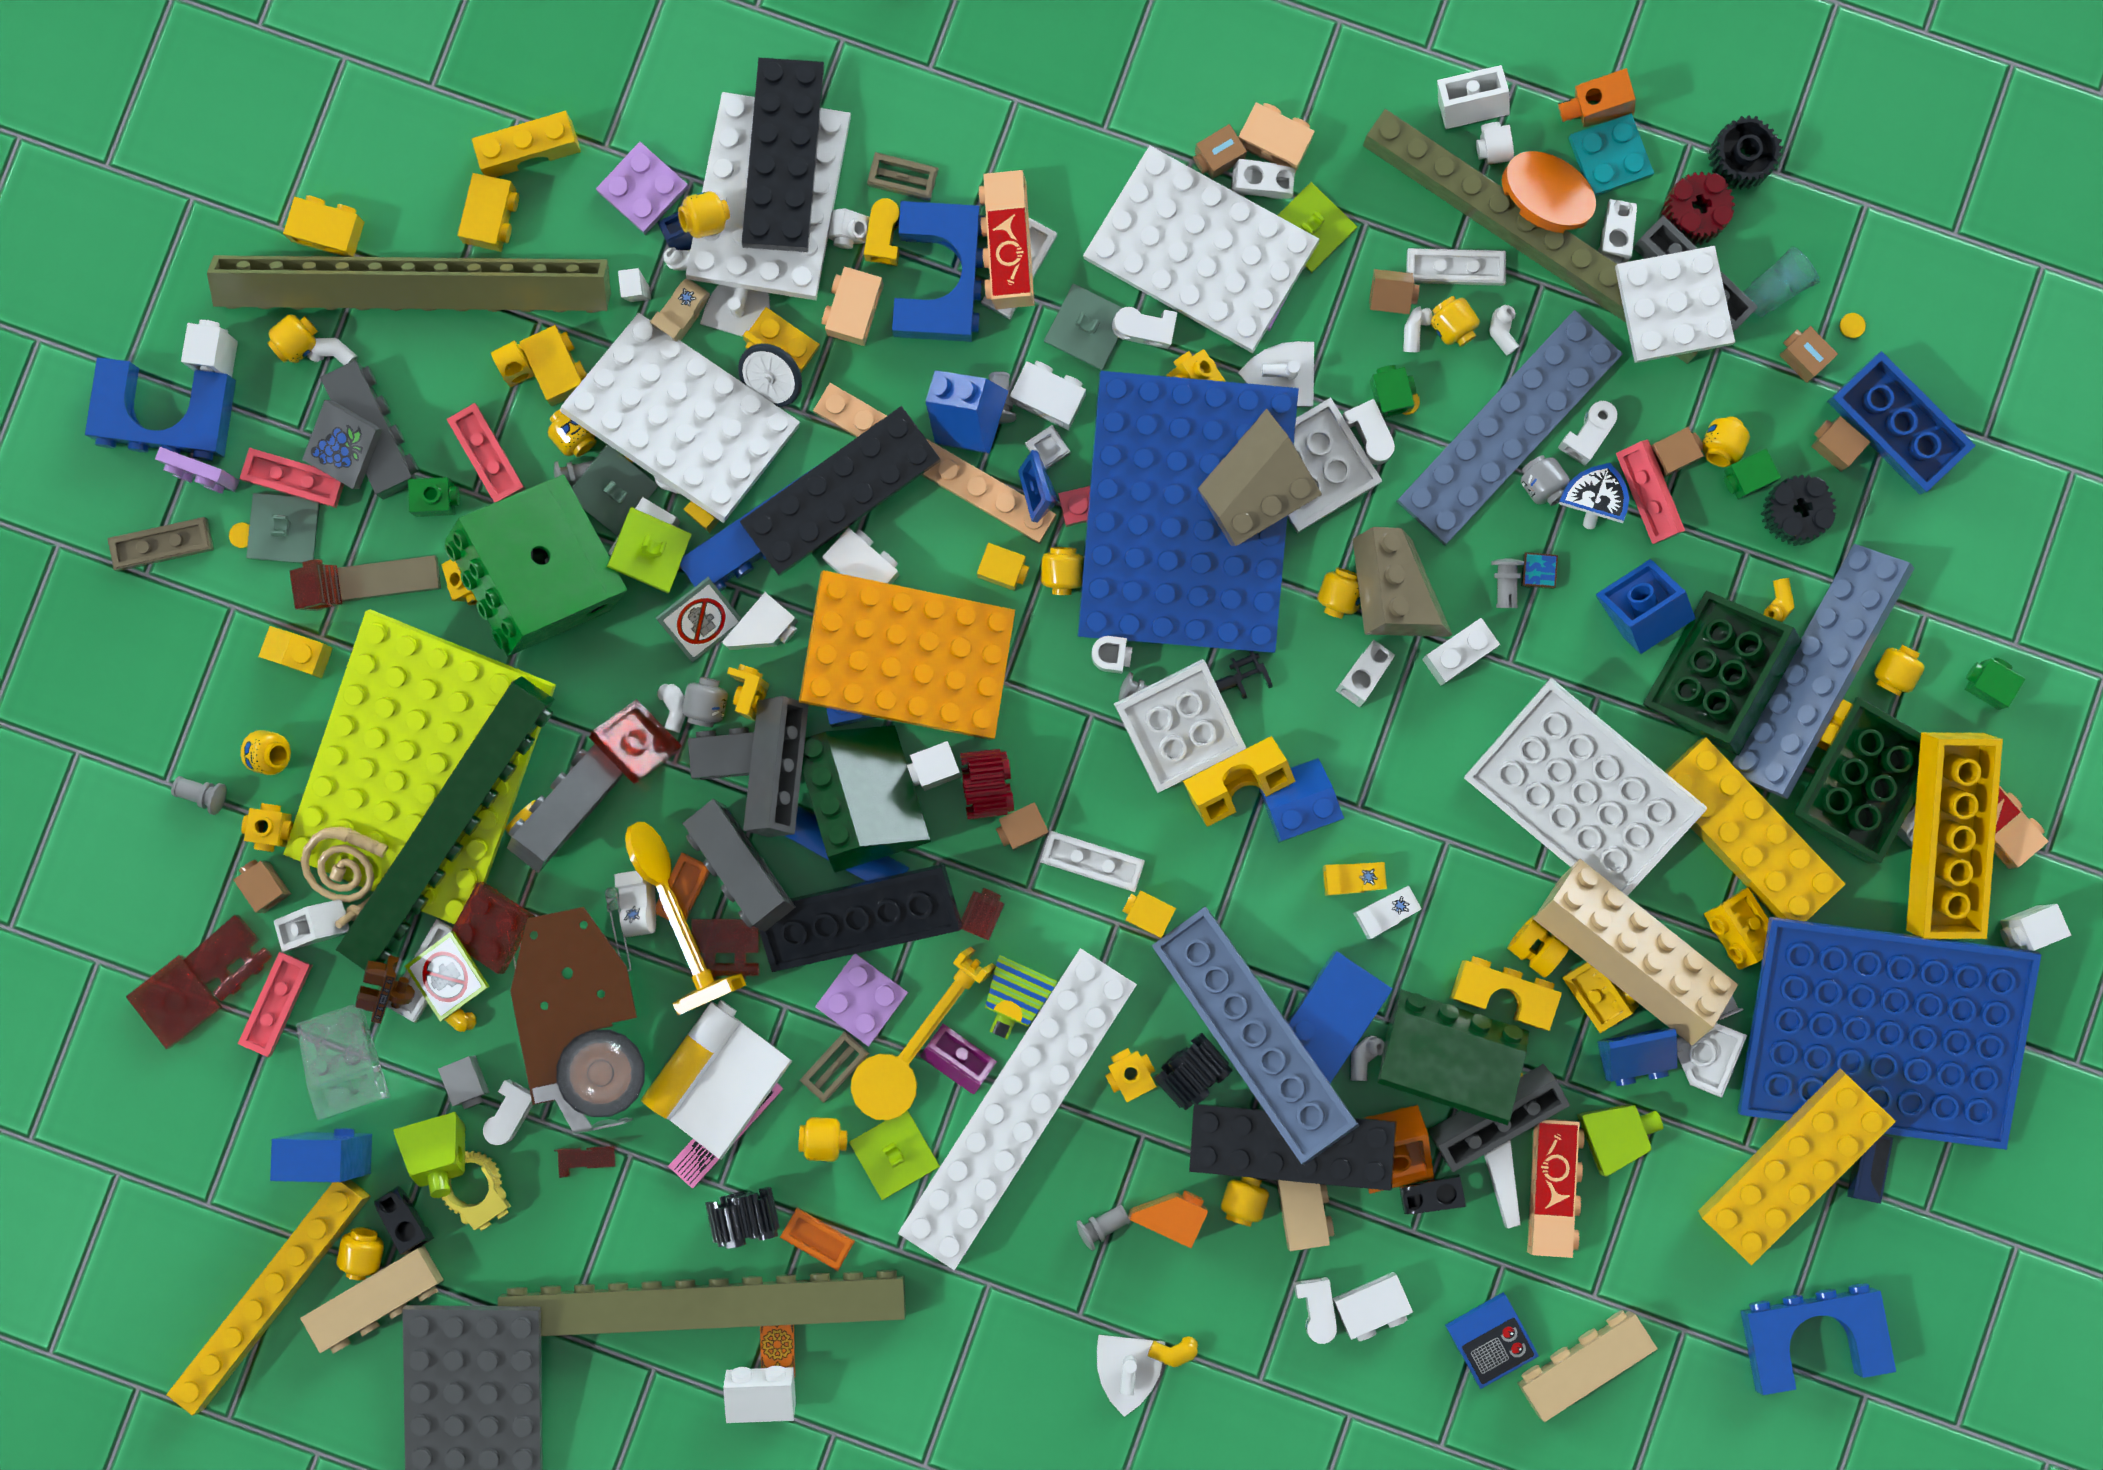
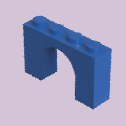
M910 201L900 202V241L936 243L949 248L960 260L962 273L956 287L944 297L933 300L894 298L892 324L894 337L972 342V333H979L980 313L974 312V301L981 300L982 281L976 280L977 268H983V248H978L979 236H982L981 217H986L980 216L979 206Z
M97 357L85 435L95 440V445L115 448L116 443L128 445L129 450L145 453L148 452V448L159 449V447L178 454H181V452L193 453V458L213 461V456H225L236 384L234 378L224 373L195 370L190 403L184 417L170 428L149 430L139 423L134 410L139 367L130 361Z
M1867 1283L1856 1284L1848 1287L1849 1292L1836 1294L1835 1289L1821 1290L1815 1292V1298L1803 1300V1295H1793L1782 1298L1783 1303L1770 1305V1301H1758L1750 1303V1309L1740 1310L1755 1391L1762 1395L1796 1390L1790 1358V1341L1796 1328L1805 1320L1815 1316H1831L1841 1324L1848 1338L1854 1374L1865 1378L1896 1372L1881 1291L1869 1288Z

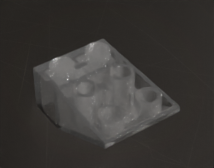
M355 1004L296 1023L307 1089L317 1120L328 1119L390 1098L363 1009L356 1008Z

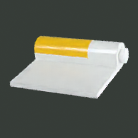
M722 1000L718 1004L711 1001L640 1099L648 1108L661 1117L673 1122L721 1160L792 1063L791 1059L735 1018L734 1015L737 1011Z

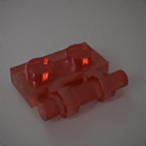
M234 915L185 958V961L205 984H210L217 977L220 979L222 984L213 991V994L217 999L223 1001L229 994H236L242 988L241 984L253 973L255 975L260 973L265 968L264 964L273 956L265 947L256 954L250 950L260 939L239 915ZM241 957L245 964L235 973L231 974L227 968Z
M692 919V936L699 952L705 953L704 964L707 969H710L714 980H716V976H732L742 973L744 980H746V976H759V963H746V953H759L760 932L758 928L754 926L749 928L742 919ZM716 953H735V963H717Z

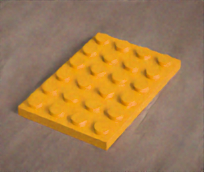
M823 570L820 573L799 703L993 740L996 735L1015 610Z

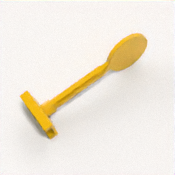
M636 822L629 826L626 831L625 842L630 861L645 881L656 886L662 905L693 974L691 978L696 990L672 1003L677 1015L691 1011L746 986L742 973L714 980L710 969H707L675 894L668 884L671 874V859L665 843L656 830L646 822Z
M972 947L960 952L954 960L953 964L959 968L953 977L955 981L900 1055L880 1053L866 1058L856 1068L851 1080V1093L855 1104L865 1115L876 1120H891L900 1117L912 1106L917 1095V1080L913 1069L910 1067V1063L964 990H969L975 981L980 984L989 978L995 970L996 966L993 963L982 968L979 966L981 962L978 959L971 960V956L976 951Z

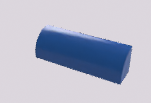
M798 805L795 834L785 836L829 860L816 815ZM886 856L846 870L864 881H870L905 873L910 868L892 857Z

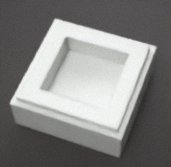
M1053 425L1025 442L1030 452L1031 450L1038 451L1046 470L1071 454V451Z

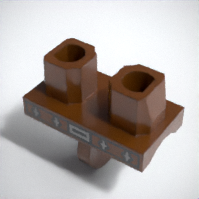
M389 955L386 964L368 960L363 982L379 987L377 990L360 986L355 1007L372 1012L371 1022L381 1024L388 1000L391 1001V1007L399 1009L401 1005L411 1003L414 998L415 991L408 984L409 980L406 977H400L398 981H395V970L399 957Z

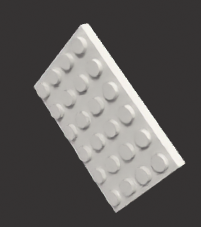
M722 92L702 193L712 191L718 195L720 200H725L729 207L730 218L726 220L725 228L721 233L703 238L693 237L686 278L688 280L816 300L851 114L849 112L821 108L809 251L743 248L742 232L755 97Z
M1149 145L1083 257L1086 261L1253 353L1319 244V238Z
M638 313L562 404L560 412L724 523L799 428L800 421L682 341L678 340L676 342L663 331L654 328L650 323L651 320Z
M1552 678L1546 682L1464 777V779L1570 867L1579 859L1583 860L1627 896L1707 809L1703 803Z

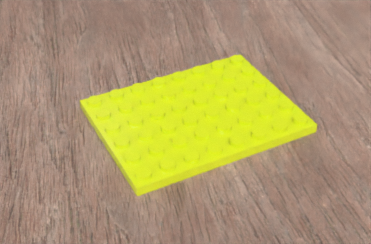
M371 609L365 611L290 833V841L287 842L283 855L301 861L303 848L313 834L329 827L352 828V830L379 841V843L388 845L385 856L381 858L375 855V853H370V851L348 843V841L343 842L338 839L327 838L320 841L311 850L309 865L318 869L320 856L332 846L343 844L352 846L365 854L372 864L374 882L371 891L374 892L510 684L522 676L551 697L556 684ZM539 726L536 727L531 735L535 738V741L525 755L519 753L513 763L517 765V768L507 782L501 780L495 789L499 792V795L489 809L483 807L477 816L482 820L476 830L470 836L465 834L460 844L464 847L458 857L453 862L448 860L442 870L446 872V875L435 889L430 887L425 894L429 900L421 910L422 912L464 929H468L471 926L541 729ZM340 852L334 853L327 859L325 872L329 874L333 865L337 864L341 859L347 858L357 863L362 874L359 886L364 887L367 879L366 871L358 858L349 853ZM345 866L346 871L343 879L351 882L354 878L353 870Z

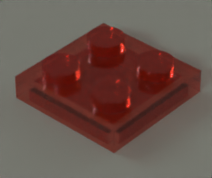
M637 699L595 728L589 736L634 785L678 753L682 747Z
M477 882L452 931L455 932L470 956L495 973L504 974L522 942L527 918L535 916L485 882Z
M183 955L175 957L126 996L165 1049L173 1047L222 1008L221 1004Z

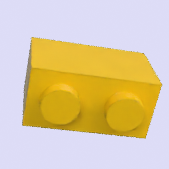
M472 173L457 235L464 244L502 252L503 244L508 243L511 236L512 226L508 224L511 211L516 212L519 203V193L516 192L517 189L511 181Z
M306 195L305 199L294 197L283 234L291 242L344 257H354L365 222L356 214L357 210L342 204H338L337 208L326 206L324 200Z
M554 325L519 341L547 402L554 406L567 400L587 375L581 361L574 362L570 351L574 350L575 347L567 331L561 333L557 326Z

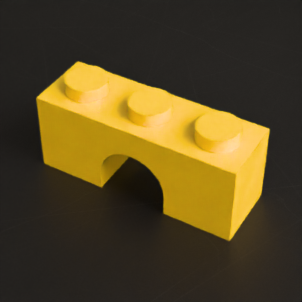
M566 111L471 138L480 170L485 176L498 177L519 171L517 165L531 158L547 157L552 161L581 152L572 120Z
M1270 736L1183 782L1193 805L1208 827L1236 813L1232 796L1238 789L1249 785L1257 786L1267 797L1296 781L1286 757L1273 737Z
M1472 956L1471 962L1467 960L1461 962L1450 999L1479 1009H1486L1490 996L1499 989H1506L1514 995L1517 1003L1513 1020L1544 1031H1550L1562 992L1553 990L1554 983L1536 978L1534 983L1523 980L1522 972L1504 967L1503 972H1499L1490 968L1492 962Z

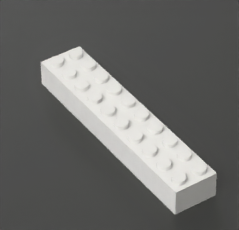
M1081 948L1079 949L899 1230V1235L951 1269H956L1137 984Z

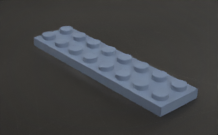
M1574 310L1396 502L1445 546L1623 353Z
M1853 544L1803 634L1802 642L1739 756L1737 755L1732 763L1751 785L1788 799L1915 569L1910 562Z
M1202 908L1151 945L1302 1165H1306L1359 1127V1124L1208 908Z

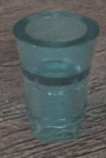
M1791 246L1774 265L1751 283L1752 286L1744 290L1743 293L1758 306L1754 313L1759 317H1763L1770 310H1776L1797 294L1818 284L1820 279L1807 257L1799 249Z

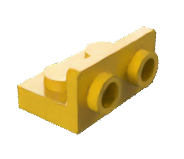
M767 307L762 311L750 330H746L742 335L747 343L746 349L756 344H771L783 349L794 359L801 373L820 347L819 343Z
M739 664L738 670L729 667L727 674L736 681L744 683L743 686L739 685L733 698V704L737 705L735 711L744 718L756 721L758 700L765 699L770 684L762 679L763 674L759 673L757 669Z
M1748 887L1740 890L1719 906L1704 913L1711 930L1717 935L1726 949L1729 958L1739 970L1758 963L1763 959L1769 919Z
M1588 962L1581 964L1562 977L1599 1033L1632 1015L1639 1007L1637 1001Z

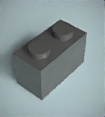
M748 727L729 729V735L716 736V731L714 730L696 732V738H688L691 778L693 780L748 776L750 774L754 732L749 733Z

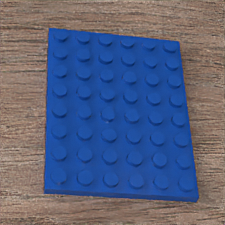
M1100 371L1078 637L1101 638L1113 636L1127 638V641L1275 653L1287 516L1241 544L1231 546L1197 488L1251 428L1265 409H1268L1294 445L1299 388Z
M1769 917L1738 1113L1744 1116L1788 1121L1841 1068L1896 1121L1884 1134L2007 1150L2041 954L2038 951L1945 939H1923L1914 935Z

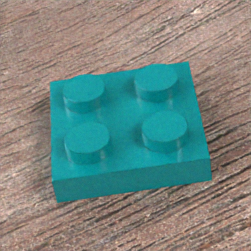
M1632 113L1570 134L1568 138L1581 174L1590 184L1595 197L1650 178L1654 174Z

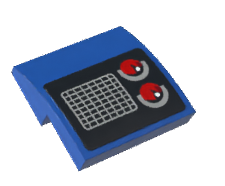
M1504 1292L1445 1325L1480 1389L1539 1357Z

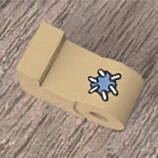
M684 279L660 312L657 311L651 319V325L663 331L676 342L678 340L681 341L700 315L699 313L709 299L710 293L692 280Z

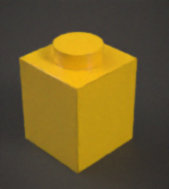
M988 543L977 571V577L1015 591L1017 583L1024 584L1029 571V566L1024 565L1026 556Z
M1140 890L1137 896L1130 894L1122 912L1128 914L1125 919L1126 922L1161 939L1176 908Z

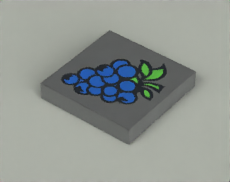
M324 400L302 460L348 487L360 489L383 429L332 400Z

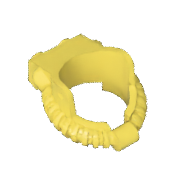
M465 1151V1163L471 1162L482 1166L481 1170L488 1180L489 1191L482 1202L466 1204L455 1196L451 1187V1179H449L451 1193L442 1197V1201L444 1200L446 1202L445 1205H448L451 1211L454 1210L455 1214H460L463 1224H470L473 1230L480 1229V1231H483L492 1225L490 1223L492 1219L497 1217L499 1220L509 1213L507 1209L511 1205L507 1199L505 1200L506 1192L500 1187V1184H502V1180H500L501 1173L499 1174V1168L495 1166L496 1163L492 1162L490 1157L487 1158L486 1154L482 1155L481 1152Z

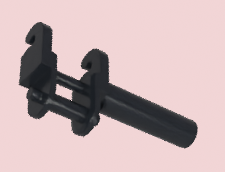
M1249 651L1250 656L1238 661L1231 658L1232 664L1229 667L1231 670L1234 669L1236 674L1234 676L1228 675L1215 681L1220 693L1237 686L1241 692L1242 699H1246L1247 695L1241 681L1256 673L1262 674L1268 688L1273 687L1264 663L1259 664L1257 661L1260 658L1258 653L1254 654L1253 651ZM1251 662L1254 663L1255 669L1241 674L1239 667Z

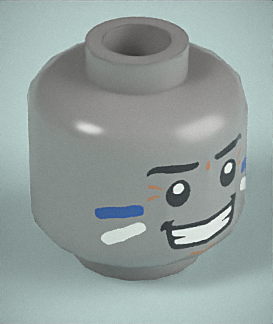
M1541 455L1530 461L1522 469L1524 474L1521 477V484L1535 504L1549 503L1550 506L1559 503L1570 479L1555 458H1545L1544 455Z
M700 677L699 683L692 682L687 685L682 704V713L688 717L687 722L704 727H713L714 723L723 720L728 693L725 689L719 687L720 681Z

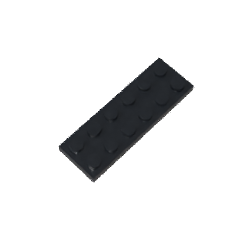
M758 57L742 232L743 248L809 251L824 62Z
M900 406L740 520V523L778 576H781L941 460L904 408Z
M940 864L790 898L796 908L764 932L759 929L771 971L776 972L960 931L963 926L945 864Z
M1198 1104L1194 1105L1189 1172L1391 1191L1397 1121L1354 1118L1359 1127L1306 1165H1302L1264 1109Z

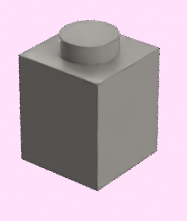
M476 1055L468 1056L438 1068L452 1106L462 1104L464 1109L482 1103L481 1096L490 1093Z

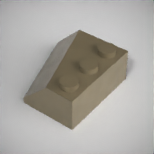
M1268 409L1264 410L1251 428L1197 488L1231 546L1241 544L1322 495L1289 436Z
M1372 527L1352 539L1364 633L1366 635L1440 637L1452 635L1415 545L1402 528Z

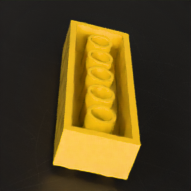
M1921 732L1906 931L1923 939H1987L2003 739L1986 733Z
M1707 737L1693 744L1665 771V773L1707 807L1702 816L1691 826V829L1776 918L1807 921L1845 885L1840 877Z
M1840 1068L1698 1212L1701 1218L1752 1266L1896 1121Z

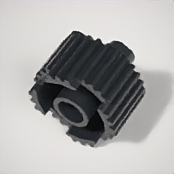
M1750 115L1746 118L1740 116L1737 122L1733 120L1730 124H1727L1712 142V147L1709 150L1711 154L1708 157L1712 161L1709 166L1713 167L1712 173H1717L1725 179L1728 187L1732 185L1733 189L1739 187L1740 190H1743L1745 187L1747 189H1750L1752 186L1756 187L1777 166L1778 159L1782 156L1780 151L1783 149V146L1779 145L1782 140L1777 138V134L1773 135L1774 129H1768L1769 124L1763 125V121L1758 120V116H1755L1753 119H1751ZM1745 149V154H1750V157L1744 156L1740 150Z
M1795 475L1785 479L1768 493L1769 496L1765 498L1766 503L1763 504L1765 509L1761 512V515L1764 516L1762 522L1766 523L1764 528L1769 529L1770 534L1775 533L1776 539L1780 537L1781 542L1787 540L1789 545L1792 543L1793 546L1798 544L1804 545L1824 534L1835 520L1836 513L1833 512L1836 509V506L1833 505L1835 499L1831 498L1833 493L1827 491L1829 487L1824 480L1818 477L1811 478L1808 475L1804 478V475L1798 477ZM1799 505L1803 510V514L1800 512L1795 513L1793 507Z
M1200 1033L1191 1040L1193 1044L1189 1048L1186 1046L1180 1052L1177 1051L1162 1065L1161 1069L1163 1071L1153 1077L1176 1105L1184 1110H1187L1193 1104L1195 1106L1198 1105L1210 1094L1207 1088L1216 1082L1220 1083L1232 1072L1229 1062L1203 1033Z
M760 1188V1195L758 1193L752 1194V1192L744 1193V1191L719 1197L721 1204H718L717 1201L705 1202L713 1243H717L718 1247L726 1246V1249L746 1245L745 1238H758L760 1241L777 1237V1229L780 1226L772 1188Z

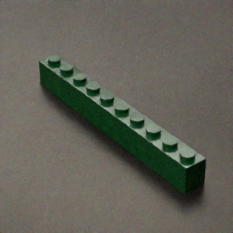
M522 676L510 684L347 931L336 951L364 970L368 960L387 963L389 955L392 956L394 953L390 949L396 939L401 941L409 931L411 924L407 921L413 913L418 915L427 904L429 899L425 894L429 888L435 889L446 875V872L442 869L447 861L453 862L462 851L464 846L460 842L465 834L470 836L480 824L482 819L477 816L483 807L489 809L498 797L499 792L495 789L501 780L507 782L516 770L517 765L513 762L518 754L525 755L534 743L535 738L531 735L536 727L542 728L552 716L553 711L549 708L554 702V698Z

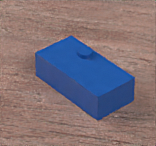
M1882 351L1870 359L1827 401L1851 426L1870 441L1869 444L1919 495L1928 492L1976 446Z
M1337 951L1332 953L1287 1021L1329 1083L1332 1082L1393 990Z
M336 1128L334 1133L304 1132L274 1138L271 1145L270 1181L343 1182L371 1174L372 1134L355 1133V1129Z

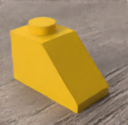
M269 626L258 657L322 679L333 648L298 634Z

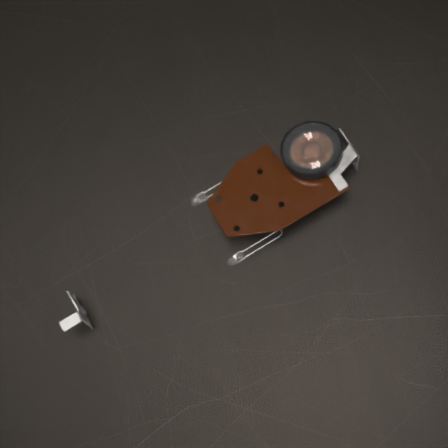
M613 887L606 889L605 896L618 954L585 907L527 918L522 943L520 942L518 932L520 928L515 910L508 908L504 911L506 933L509 935L515 965L510 992L532 1104L556 1100L573 1135L632 1121L633 1118L625 1117L619 1121L612 1119L601 1120L591 1125L585 1115L590 1117H611L625 1111L638 1098L645 1082V1064L638 1047L625 1035L610 1029L597 1030L612 1027L614 1022L637 1018L628 971H631V964L626 939L623 934L629 970L620 958L611 911L618 910L620 917L618 893ZM582 921H586L588 923L586 929H582L580 927V923ZM517 931L520 945L517 964L510 932ZM536 931L538 937L532 939L530 937L531 932ZM569 967L572 969L573 976L570 979H565L562 976L564 968ZM599 990H603L605 992V996L603 998H599L597 996V992ZM547 1002L548 1009L543 1010L541 1008V1003Z

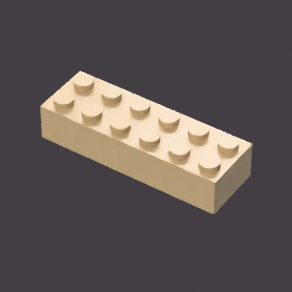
M1581 859L1558 880L1533 918L1670 1029H1676V1033L1691 1045H1694L1714 1028L1738 986L1735 981Z

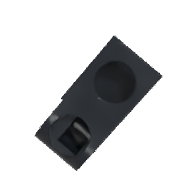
M1459 1174L1399 1187L1404 1214H1418L1466 1207Z
M397 1186L374 1201L377 1212L400 1254H409L434 1239L431 1231L424 1225L416 1209L414 1210L407 1194L401 1187Z

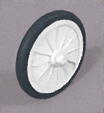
M756 344L744 351L738 365L739 377L742 383L778 407L787 406L798 398L802 388V376L798 365L787 352L771 344Z

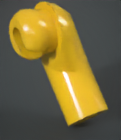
M1789 578L1773 581L1776 598L1764 610L1763 614L1765 616L1784 622L1794 609Z
M458 1009L444 1019L459 1032H465L466 1029L472 1030L476 1026V1016L472 1012L465 1013L462 1009Z
M1186 1336L1182 1338L1179 1344L1170 1348L1153 1341L1147 1356L1171 1367H1178L1192 1361L1198 1354V1342L1195 1338Z

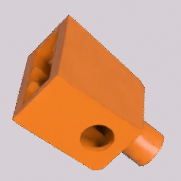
M1627 68L1575 86V98L1558 103L1562 122L1581 117L1583 127H1588L1631 113L1634 115L1636 99ZM1597 101L1598 104L1591 105L1588 102Z

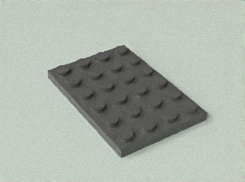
M405 1305L402 1309L405 1470H543L541 1307Z

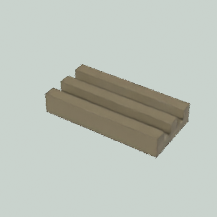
M875 152L867 186L931 202L939 170L937 167ZM879 163L927 174L929 178L924 179L879 168ZM876 175L926 187V190L877 179Z
M844 1031L799 1081L825 1103L870 1053L854 1040L850 1034ZM846 1041L850 1046L813 1084L810 1081L813 1075ZM856 1050L859 1053L856 1059L823 1093L820 1087Z

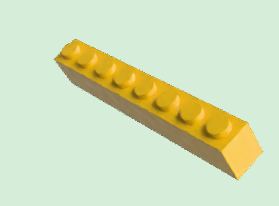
M351 1179L343 1182H332L166 1395L192 1416L203 1411L366 1204L371 1195Z

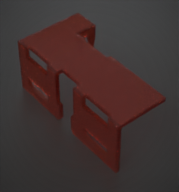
M615 1145L588 1147L581 1151V1147L554 1150V1152L558 1151L559 1178L570 1177V1169L568 1168L615 1167Z

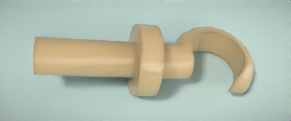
M369 898L357 906L350 905L347 907L346 914L335 922L336 927L342 928L351 920L355 921Z

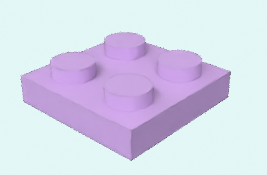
M639 142L600 183L596 190L646 235L687 191L689 186L645 145Z
M159 447L155 458L165 465L163 470L173 474V476L190 483L195 478L194 482L220 494H223L224 489L235 492L240 481L222 469Z
M854 954L815 1007L869 1047L909 992L859 955Z

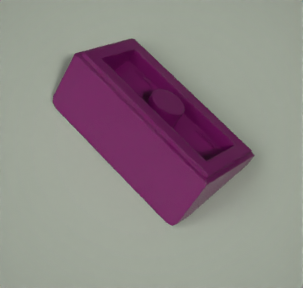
M945 1024L941 1025L920 1055L923 1060L972 1094L977 1092L997 1063L995 1059Z

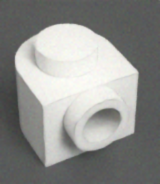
M1500 122L1482 125L1480 140H1476L1479 160L1484 159L1486 165L1511 161L1514 157L1510 125L1501 126Z
M846 208L833 210L828 238L834 241V246L844 249H852L853 244L866 243L870 217Z
M1104 636L1094 643L1091 653L1094 665L1101 671L1122 674L1123 666L1130 667L1132 647H1126L1127 638Z

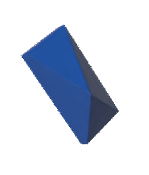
M1031 450L1018 473L1031 521L1039 522L1059 502V498L1038 451Z

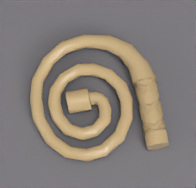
M346 827L324 828L313 834L303 848L300 861L303 875L311 888L333 901L352 902L363 898L372 889L374 882L373 867L365 854L352 846L343 844L330 847L320 856L318 860V875L323 884L329 889L338 892L353 890L360 884L362 874L357 863L345 858L333 865L328 877L325 872V863L331 855L340 852L349 853L358 858L365 867L367 879L364 887L359 892L343 895L333 893L316 882L309 866L311 850L320 841L331 838L343 842L348 841L352 845L359 846V848L370 851L373 854L375 853V855L383 858L388 850V845L379 843V841ZM345 866L353 870L354 878L350 883L339 884L332 881H342L346 871Z

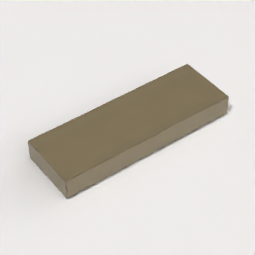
M205 517L108 538L113 569L115 571L127 570L214 550L208 519Z
M435 555L337 568L340 600L343 602L441 589L438 558Z

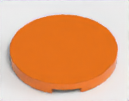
M1537 151L1523 152L1513 157L1503 172L1502 187L1505 195H1509L1521 209L1519 214L1523 218L1542 229L1557 233H1564L1565 230L1577 228L1582 229L1595 212V194L1586 178L1572 165L1554 155Z

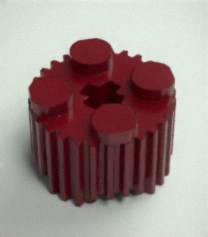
M1694 172L1691 176L1688 174L1685 178H1681L1666 197V201L1663 204L1665 208L1661 215H1664L1694 246L1697 243L1703 245L1704 242L1709 243L1713 237L1716 238L1729 224L1734 213L1732 209L1735 206V203L1732 202L1734 196H1730L1732 190L1727 189L1728 184L1719 174L1708 172L1704 175L1703 172H1700L1697 175ZM1693 205H1699L1703 209V212L1701 213L1700 210L1697 208L1694 209Z
M1000 749L960 753L962 765L968 766L961 768L966 804L972 805V807H966L967 819L1008 815V812L1014 811L1010 783L1005 784L1006 779H1011L1007 751L1001 752Z

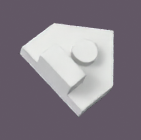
M1716 1023L1714 1028L1694 1045L1689 1044L1682 1037H1678L1677 1056L1690 1085L1722 1098L1747 1035Z

